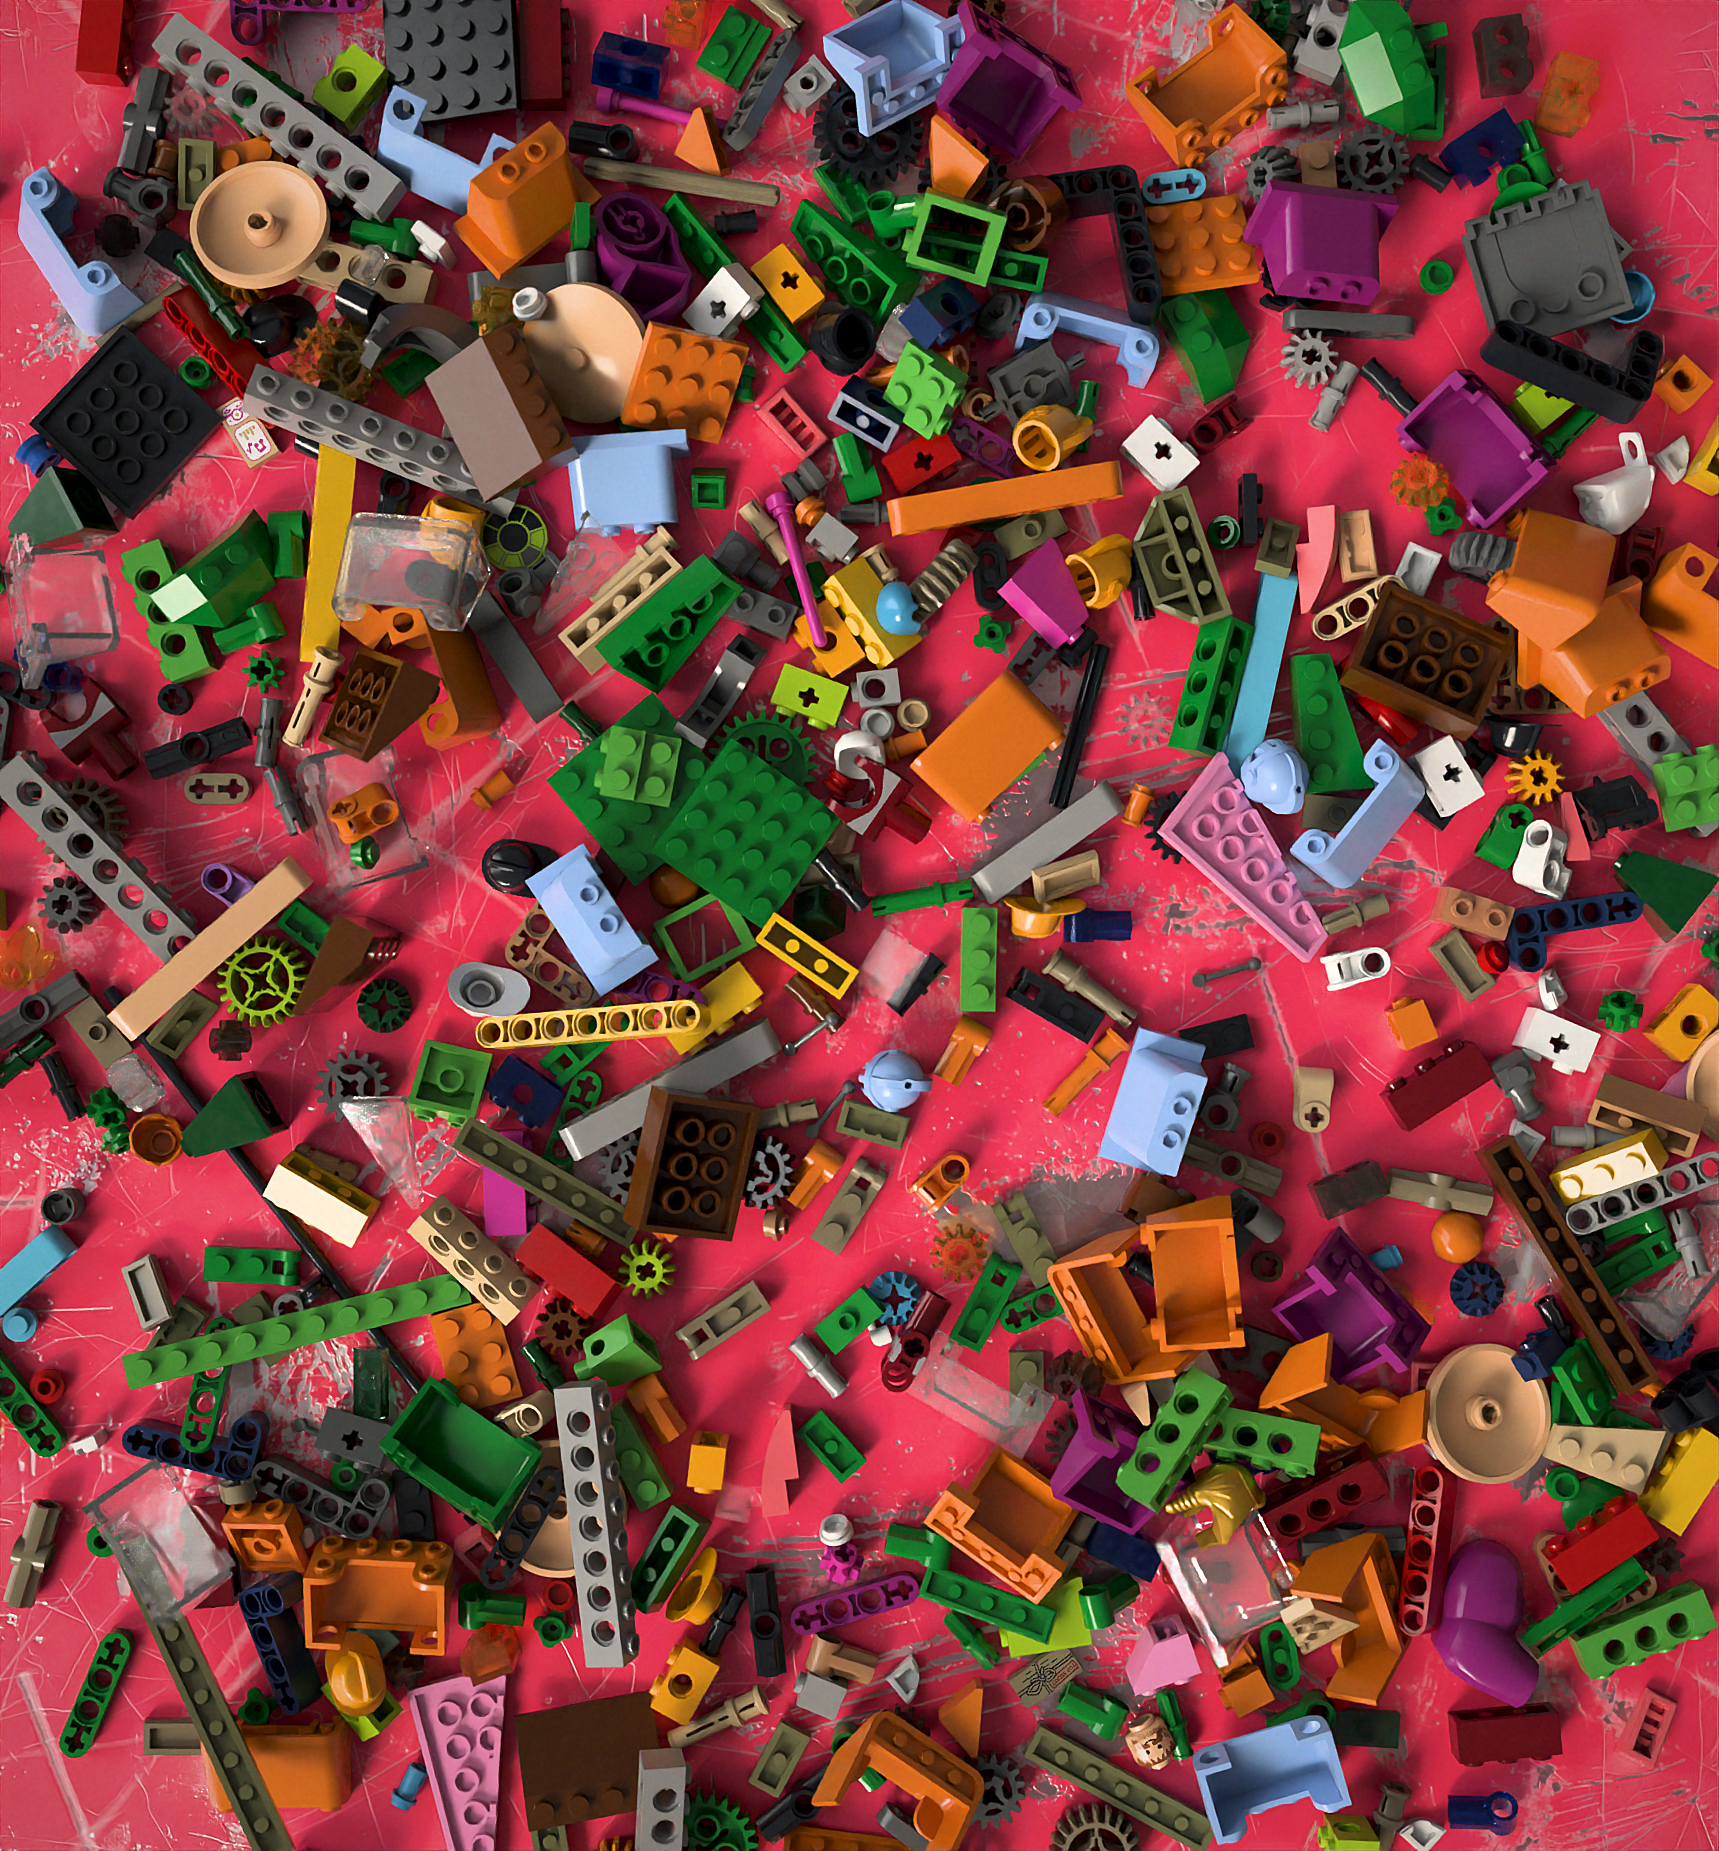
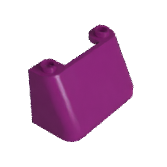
M1455 369L1394 429L1400 435L1398 441L1406 451L1411 454L1414 451L1425 454L1468 502L1466 504L1468 512L1465 515L1470 523L1478 529L1481 527L1484 530L1492 528L1561 470L1555 458L1480 376L1469 369Z

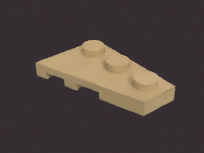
M1553 1423L1546 1446L1541 1455L1642 1495L1666 1431L1662 1428L1640 1429L1628 1426L1603 1427L1572 1423Z
M1296 1597L1290 1602L1291 1606L1280 1611L1287 1629L1292 1637H1294L1303 1655L1361 1626L1355 1612L1314 1598Z

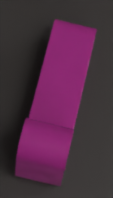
M230 0L231 31L239 43L257 46L267 36L266 10L360 14L367 9L370 0L355 1V7H351V3L346 0H336L337 8L333 7L335 0H326L320 6L313 5L310 0H289V2L282 5L276 0H253L249 3H245L242 0ZM247 19H252L258 28L257 35L251 40H247L241 33V25Z

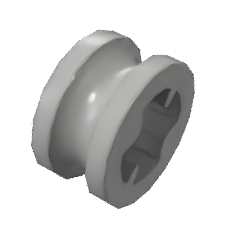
M295 1291L283 1294L274 1303L273 1313L275 1317L285 1314L284 1310L286 1307H282L283 1302L288 1303L294 1300L297 1303V1306L294 1307L295 1309L298 1308V1311L307 1309L308 1307L304 1305L305 1298L297 1296Z

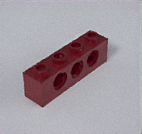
M1364 1441L1318 1465L1315 1475L1306 1474L1305 1478L1296 1477L1265 1493L1267 1497L1265 1505L1260 1509H1252L1247 1515L1248 1523L1269 1553L1279 1548H1286L1298 1538L1321 1530L1324 1525L1333 1520L1349 1516L1355 1509L1368 1502L1380 1500L1386 1493L1391 1491L1387 1472ZM1347 1483H1355L1350 1486H1345V1484ZM1320 1498H1321V1499H1324V1500H1322V1501H1314V1500L1320 1499ZM1287 1514H1294L1293 1516H1290V1517H1286V1516H1285V1515H1287Z

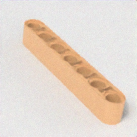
M289 855L117 1005L107 1017L130 1041L136 1039L314 881L313 878Z

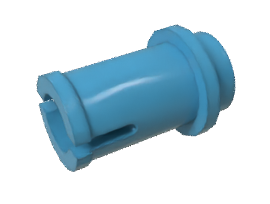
M1385 1244V1249L1367 1256L1381 1272L1391 1268L1398 1270V1265L1404 1263L1395 1244L1392 1246Z
M410 1762L398 1788H394L391 1792L393 1796L391 1803L394 1806L408 1811L411 1806L416 1805L417 1799L415 1797L428 1776L425 1766L417 1762Z

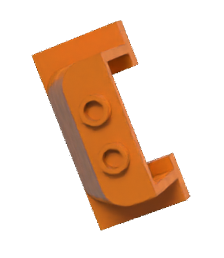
M548 121L470 180L467 213L453 223V231L500 281L570 227L575 202L590 203L591 211L600 202L602 195L572 164L564 136Z
M1631 575L1606 587L1603 604L1597 616L1588 625L1549 653H1546L1518 630L1517 684L1525 690L1541 684L1579 716L1586 719L1669 678L1671 659L1640 617L1642 581L1636 576Z
M998 1443L967 1490L952 1480L923 1523L1038 1605L1068 1566V1563L1055 1555L1054 1552L1080 1510H1074L1068 1504L1054 1498L1048 1478L1032 1468L1028 1462L1018 1458Z

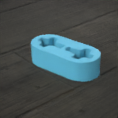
M1191 168L1149 175L1144 180L1140 190L1145 206L1150 207L1198 200L1202 197L1206 188V179L1199 170ZM1186 179H1191V183L1194 185L1198 184L1193 194H1189L1188 188L1176 189V187L1184 186ZM1153 184H1157L1158 189L1161 190L1170 188V190L1163 191L1159 199L1155 198L1154 193H1148Z

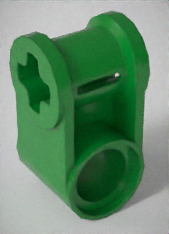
M1508 804L1500 807L1496 811L1487 830L1478 841L1474 855L1506 871L1519 853L1526 828L1533 822L1531 810L1522 804ZM1510 813H1516L1515 818L1519 820L1518 825H1511L1512 820L1508 818Z

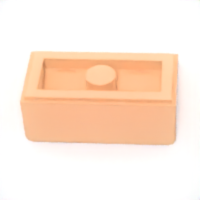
M1140 1381L1120 1385L1119 1390L1125 1401L1141 1423L1148 1426L1151 1422L1147 1383Z

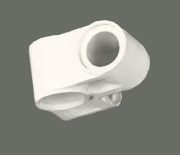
M1536 820L1526 828L1518 858L1513 866V879L1517 884L1533 890L1538 895L1564 901L1573 873L1572 870L1564 867L1565 865L1562 864L1568 842L1567 834L1564 830L1544 820Z

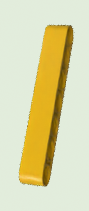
M319 443L299 660L301 662L310 663L314 662L316 657L314 650L317 646H325L338 651L357 459Z
M688 1000L519 1014L508 1017L484 1018L476 1027V1038L480 1045L486 1048L508 1050L698 1034L704 1032L709 1027L712 1016L706 1005ZM693 1008L696 1012V1020L689 1026L686 1022V1014ZM660 1011L663 1016V1022L656 1029L653 1018ZM627 1014L630 1018V1025L628 1029L623 1031L621 1020ZM595 1017L597 1028L591 1034L588 1026L590 1020ZM563 1020L565 1029L563 1034L559 1036L556 1029L558 1023ZM529 1023H531L533 1031L531 1036L527 1039L525 1036V1028ZM499 1026L501 1034L499 1039L495 1041L493 1032Z

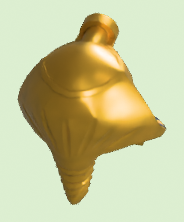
M1218 1462L1197 1470L1194 1473L1196 1481L1166 1504V1512L1169 1514L1183 1512L1186 1519L1201 1512L1207 1506L1211 1509L1214 1525L1194 1535L1202 1551L1214 1546H1226L1233 1533L1252 1509H1260L1266 1503L1267 1497L1264 1491L1258 1487L1253 1474L1236 1462Z

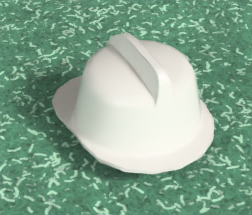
M480 962L464 963L454 969L448 979L447 987L450 998L466 1013L476 1017H508L515 1015L525 1008L530 999L531 990L527 979L519 972Z

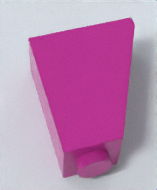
M1050 537L997 592L1056 650L1065 641L1071 645L1085 631L1081 625L1089 617V614L1056 541Z

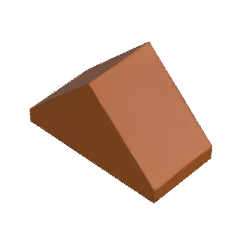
M710 104L694 109L674 154L708 175L724 177L732 172Z
M974 1677L938 1708L941 1723L970 1757L978 1758L983 1685L981 1678Z

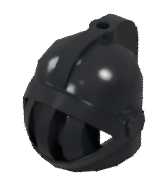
M844 301L824 302L820 305L817 312V321L811 328L810 342L812 350L826 370L838 376L847 377L858 372L873 356L877 347V328L872 316L863 309L855 308Z

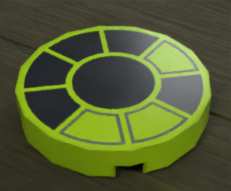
M514 504L508 518L492 512L488 515L483 524L480 542L481 549L488 561L506 572L509 568L514 567L522 568L525 566L529 569L543 557L542 553L548 549L549 536L548 529L539 514L527 506Z

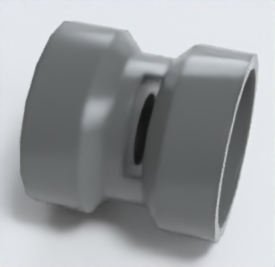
M805 457L798 463V468L794 473L787 472L780 478L784 487L792 494V497L798 504L808 497L814 490L820 491L828 484L822 473L808 457Z
M72 1187L62 1188L44 1197L40 1206L41 1214L50 1224L62 1225L81 1217L85 1211L86 1200L78 1189Z

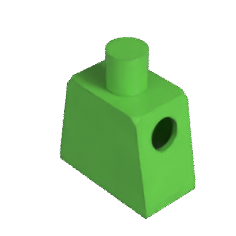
M628 1314L620 1316L585 1338L583 1346L586 1358L574 1364V1371L579 1381H587L597 1376L601 1380H607L609 1387H616L663 1369L656 1340Z

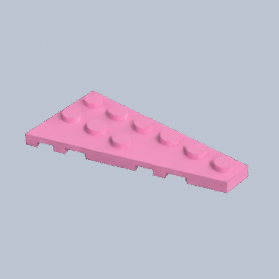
M1217 752L1157 833L1298 959L1309 963L1328 937V934L1309 901H1305L1295 884L1297 880L1292 871H1288L1280 857L1282 854L1257 809H1253L1243 792L1245 788L1239 778H1235L1227 764L1229 760L1225 753Z
M508 1661L409 1686L406 1691L448 1851H495Z

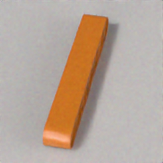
M1108 461L890 500L886 504L892 537H902L1117 499L1125 496L1120 462Z

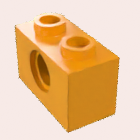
M826 599L817 606L825 633L833 635L837 640L835 648L830 651H824L814 644L806 614L793 621L797 630L792 634L803 650L809 647L815 656L811 663L819 675L822 677L828 675L830 680L834 681L866 660V654L834 607Z
M1687 983L1642 1031V1034L1670 1060L1678 1062L1689 1061L1701 1042L1708 1035L1710 1036L1719 1029V1001L1700 984ZM1687 1016H1690L1693 1021V1027L1689 1033H1685L1682 1027L1683 1020Z
M687 1636L681 1646L678 1644L674 1645L666 1660V1663L670 1665L664 1676L658 1674L649 1690V1693L653 1694L650 1707L685 1727L688 1725L718 1672L722 1659L720 1655L718 1657H711L704 1654L707 1648L704 1651H700L698 1648L699 1643ZM679 1674H686L692 1679V1682L689 1685H680L675 1681L674 1677Z

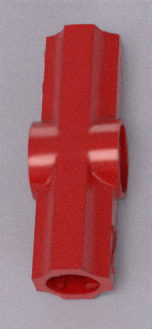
M1350 654L1335 667L1339 680ZM1341 685L1354 699L1353 704L1368 721L1376 722L1399 748L1412 740L1423 728L1416 719Z

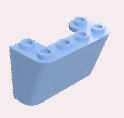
M394 85L385 105L376 161L401 179L407 190L464 216L467 213L470 180L495 162L492 157L496 150L504 148L510 151L517 144L493 133L480 165L423 138L424 130L420 119L428 101ZM402 100L408 101L413 105L414 114L403 110Z
M1318 1715L1304 1716L1199 1749L1192 1756L1207 1817L1218 1845L1235 1843L1242 1839L1248 1830L1246 1815L1260 1814L1269 1808L1282 1804H1293L1310 1796L1317 1809L1327 1813L1337 1812L1342 1807L1352 1805L1332 1732L1326 1720Z

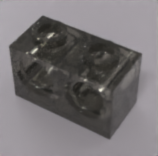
M1522 14L1480 19L1471 33L1481 99L1521 94L1534 75L1533 61L1528 59L1526 48L1529 42L1528 27L1523 25ZM1496 34L1505 36L1508 44L1500 43L1496 38ZM1501 68L1509 69L1513 74V78L1505 77L1501 72Z
M1370 1158L1361 1160L1306 1184L1319 1216L1327 1221L1391 1194L1378 1162Z
M1243 1322L1244 1338L1246 1341L1244 1352L1239 1355H1232L1230 1348H1219L1215 1350L1214 1355L1222 1362V1368L1240 1374L1241 1369L1254 1373L1253 1379L1268 1384L1288 1349L1297 1344L1292 1339ZM1270 1351L1278 1353V1360L1273 1366H1263L1262 1361L1266 1353Z

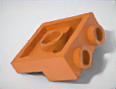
M271 1499L266 1503L247 1501L229 1507L221 1525L243 1571L287 1572L293 1570L305 1573L310 1561L300 1540L305 1527L295 1504L283 1503L281 1499Z

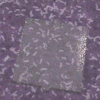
M884 929L859 968V973L854 980L871 990L872 996H880L898 1008L929 959V956L913 947L910 940H902Z

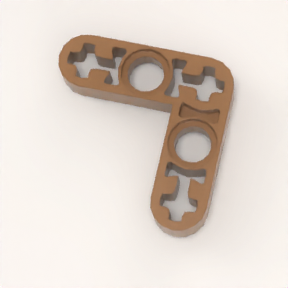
M1502 616L1492 617L1483 623V625L1489 628H1493L1497 624L1498 629L1504 630L1505 635L1514 639L1513 625ZM1513 641L1505 661L1506 670L1504 674L1499 676L1497 681L1506 680V685L1499 686V695L1506 698V703L1500 705V709H1498L1497 704L1491 703L1490 698L1485 712L1491 716L1560 715L1575 712L1570 707H1566V704L1562 701L1549 703L1550 696L1555 695L1551 692L1549 694V691L1541 684H1537L1527 690L1516 684L1515 645ZM1497 685L1495 686L1491 697L1497 695ZM1528 690H1535L1541 697V703L1536 709H1531L1524 703V695Z
M536 900L507 943L505 957L513 967L566 1003L573 1006L586 1004L592 999L594 986L585 975L544 948L556 931V928L544 909L540 907L541 905L538 900ZM537 914L545 915L550 922L549 929L543 934L536 933L531 927V921ZM525 930L530 937L540 940V943L537 946L535 942H531L526 949V952L530 955L529 958H521L518 961L515 959L517 952L513 948L515 945L522 946L528 938L522 936ZM547 961L555 963L559 969L558 977L553 981L545 980L540 973L541 966ZM566 971L571 974L567 981L574 985L580 982L584 984L583 991L586 993L585 997L572 998L573 990L566 985H563L561 990L556 988L564 979Z
M1543 1530L1534 1537L1532 1547L1557 1606L1565 1600H1572L1581 1593L1582 1589L1572 1595L1566 1587L1556 1586V1573L1551 1566L1548 1567L1550 1564L1540 1550L1546 1547V1541L1559 1534L1552 1530ZM1643 1568L1649 1578L1642 1583L1643 1589H1633L1628 1593L1627 1597H1622L1583 1627L1653 1597L1657 1590L1655 1577Z

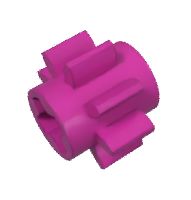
M846 1542L834 1547L826 1545L824 1556L820 1563L821 1569H827L828 1576L826 1580H832L844 1586L845 1582L850 1578L855 1581L858 1579L864 1557L857 1556L856 1544L852 1545Z

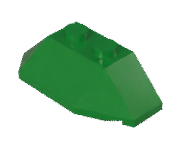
M1355 0L1351 2L1337 51L1362 117L1393 130V132L1399 135H1404L1434 120L1435 83L1410 16L1396 0Z
M1218 288L1163 296L1160 316L1157 321L1203 405L1205 406L1234 390L1251 338L1224 289Z
M251 509L148 595L149 598L171 623L226 628L277 585V578L274 577L273 542L269 538L267 524L255 509Z

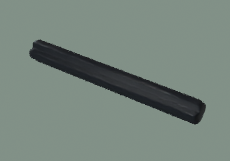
M1094 644L1091 647L1049 800V805L1055 808L1066 809L1069 803L1110 653V648L1102 644Z

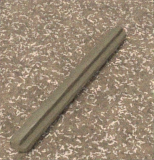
M594 156L588 157L584 162V174L591 178L772 207L777 206L781 197V189L776 185Z

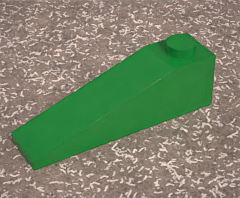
M808 199L801 201L790 230L812 263H817L825 275L826 280L824 283L828 290H834L840 301L868 312L876 324L877 335H879L909 305L922 277L912 268L906 267L907 263L898 255Z

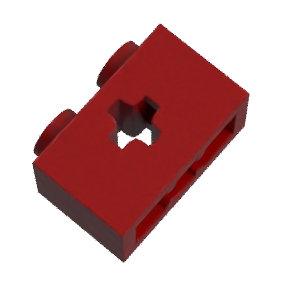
M947 433L943 436L938 435L930 441L919 435L884 457L881 466L901 498L925 494L930 490L928 484L940 478L943 482L954 476L959 471L957 466L961 464L962 457ZM921 458L923 462L931 461L928 471L923 467L916 469L918 459Z

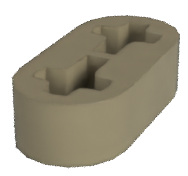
M199 773L187 779L184 785V792L188 800L196 804L241 805L252 797L253 786L247 777L239 774ZM201 780H203V785L215 786V792L203 793L202 799L200 794L194 793V786H200ZM235 780H237L238 785L244 788L243 792L237 794L236 799L234 794L223 792V786H234Z
M251 1476L240 1481L224 1478L217 1481L220 1500L226 1505L240 1504L257 1498L255 1481Z

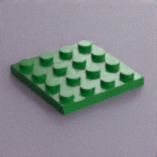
M653 692L613 725L682 739L670 808L599 795L600 788L594 787L597 767H604L607 753L601 752L603 734L546 780L635 887L665 863L650 851L712 763L699 747L689 743L673 731L677 720ZM610 727L609 729H607L605 732H609V733H610V732H611V727Z
M729 737L650 852L763 929L773 913H777L841 819L820 800Z

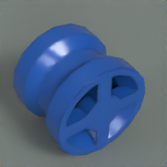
M35 434L25 440L15 455L21 464H27L30 467L31 473L36 478H40L50 466H57L61 460V454L55 448H49L46 440L40 434Z

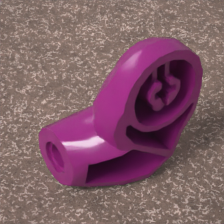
M613 192L603 197L594 210V215H596V237H594L600 269L612 283L610 289L623 297L634 308L646 330L649 321L670 325L681 316L695 280L689 265L683 257L679 236L669 219L655 203L643 195L633 192Z
M1478 1539L1466 1543L1453 1555L1448 1563L1446 1587L1443 1595L1442 1621L1438 1630L1431 1633L1430 1639L1448 1670L1469 1685L1518 1708L1529 1700L1535 1690L1539 1677V1664L1520 1645L1514 1636L1524 1617V1576L1519 1560L1508 1547L1494 1540Z

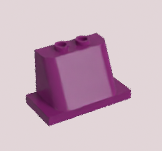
M963 0L957 7V12L966 38L935 97L938 108L949 114L959 127L963 129L971 128L977 132L979 138L990 146L996 144L1019 159L1061 105L1076 113L1084 102L1069 67L971 1Z
M1269 180L1242 234L1246 244L1261 245L1276 295L1371 305L1380 288L1379 241L1400 205L1397 196Z
M1340 1226L1329 1232L1306 1267L1305 1272L1308 1275L1282 1294L1270 1310L1301 1343L1327 1332L1334 1335L1330 1375L1339 1385L1386 1361L1400 1374L1409 1369L1432 1327Z
M1079 1388L1071 1396L1079 1427L1050 1480L1053 1497L1068 1504L1074 1510H1081L1095 1517L1101 1523H1108L1126 1533L1134 1535L1155 1512L1125 1494L1115 1481L1118 1478L1117 1473L1120 1466L1125 1460H1130L1137 1449L1138 1439L1143 1432L1150 1430L1152 1424L1148 1426L1143 1425L1138 1417ZM1169 1434L1165 1443L1174 1442L1175 1436ZM1160 1461L1151 1462L1147 1466L1146 1472L1156 1471ZM1191 1464L1167 1501L1177 1492L1182 1493L1183 1490H1186L1188 1486H1191L1196 1481Z

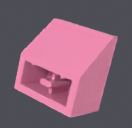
M1178 1613L1145 1624L1125 1665V1670L1135 1696L1139 1694L1143 1696L1153 1695L1159 1692L1162 1686L1171 1683L1178 1685L1188 1683L1194 1679V1675L1201 1673L1188 1633Z

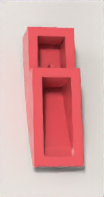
M1337 505L1307 508L1309 543L1296 544L1301 614L1315 613L1333 574L1340 538V506Z
M791 1403L783 1405L768 1442L762 1473V1518L790 1514L791 1504L787 1480L799 1478L800 1473Z

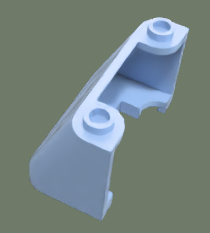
M44 165L29 175L23 183L18 234L75 324L90 336H100L142 307L145 302L138 291L134 288L130 289L123 283L107 263L92 261L83 267L80 266L63 239L77 230L73 224V213L75 209L78 210L82 205L75 194Z
M1042 289V293L1033 292L1030 294L1026 302L1013 354L1017 355L1045 338L1051 342L1053 333L1057 330L1120 347L1115 364L1121 365L1126 369L1128 374L1127 385L1144 389L1154 371L1159 353V328L1156 322L1149 326L1131 321L1128 310L1050 289Z
M1379 738L1364 758L1365 771L1372 779L1375 789L1334 839L1322 830L1312 829L1302 834L1290 849L1291 855L1336 888L1345 889L1357 882L1425 795V786L1420 777L1394 749Z

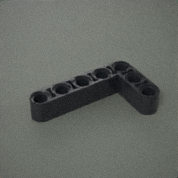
M1114 165L1045 176L1053 181L1061 190L1070 210L1067 220L1108 215L1129 317L1131 321L1146 326L1154 324L1160 316L1162 287L1135 170L1127 165Z
M345 278L336 292L334 306L346 323L317 388L357 404L372 369L369 370L360 362L366 349L363 346V342L369 335L379 313L390 306L379 292ZM297 434L294 450L318 461L319 442Z
M1511 320L1498 321L1480 347V355L1489 365L1620 424L1631 422L1649 400L1663 352V342L1658 335L1647 330H1641L1637 332L1621 353L1615 368Z

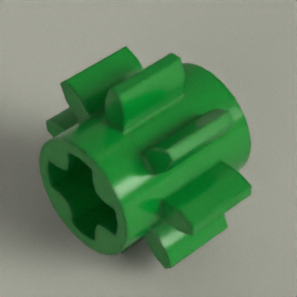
M266 650L262 651L260 658L249 655L248 658L251 663L248 668L242 669V672L249 674L251 678L247 686L254 688L260 684V692L263 694H268L269 687L281 690L282 686L279 682L282 677L288 676V673L281 670L279 666L283 663V658L278 656L270 661V652ZM266 667L270 668L271 674H266L264 678L259 675L260 670H266Z
M1621 990L1615 991L1609 996H1603L1602 1005H1599L1598 1019H1606V1029L1624 1033L1632 1027L1638 1028L1639 1018H1642L1643 1004H1635V994L1632 995L1627 991Z
M104 1086L95 1094H90L91 1104L86 1106L88 1118H94L95 1127L115 1128L128 1121L127 1111L132 1110L130 1098L124 1097L122 1088L115 1089Z

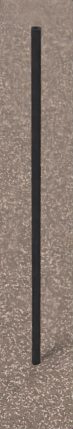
M111 986L103 993L114 1008L125 999L115 986ZM147 1028L137 1038L198 1115L207 1104L170 1056L148 1043L146 1037L150 1034V1031ZM236 1146L225 1149L339 1298L343 1300L355 1297L356 1295L293 1214L286 1209L276 1206L273 1201L263 1196L269 1183L241 1147ZM380 1326L365 1330L416 1395L424 1385V1382Z

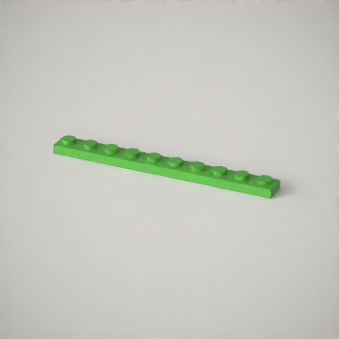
M449 1272L130 1353L121 1357L129 1390L469 1304L473 1300L471 1292Z

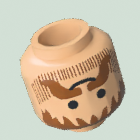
M1151 1713L1142 1714L1134 1718L1128 1724L1129 1730L1126 1732L1125 1740L1135 1761L1140 1766H1151L1152 1769H1160L1166 1766L1171 1761L1170 1756L1176 1748L1171 1733L1167 1729L1166 1721L1159 1716H1153Z

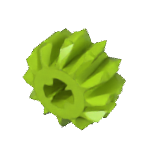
M645 1239L642 1244L643 1251H641L637 1244L633 1243L629 1247L632 1255L622 1254L620 1259L628 1265L619 1267L618 1274L629 1275L622 1282L626 1287L632 1283L636 1285L632 1291L633 1296H637L641 1288L645 1289L646 1299H651L653 1294L652 1287H654L658 1294L663 1295L665 1287L662 1282L667 1285L673 1284L674 1278L667 1273L676 1271L677 1265L665 1263L672 1258L673 1253L668 1251L661 1255L659 1252L663 1247V1243L658 1242L654 1250H650V1241ZM647 1262H651L654 1265L652 1270H656V1274L651 1272L648 1277L644 1276L641 1273L643 1268H639V1264L644 1266Z

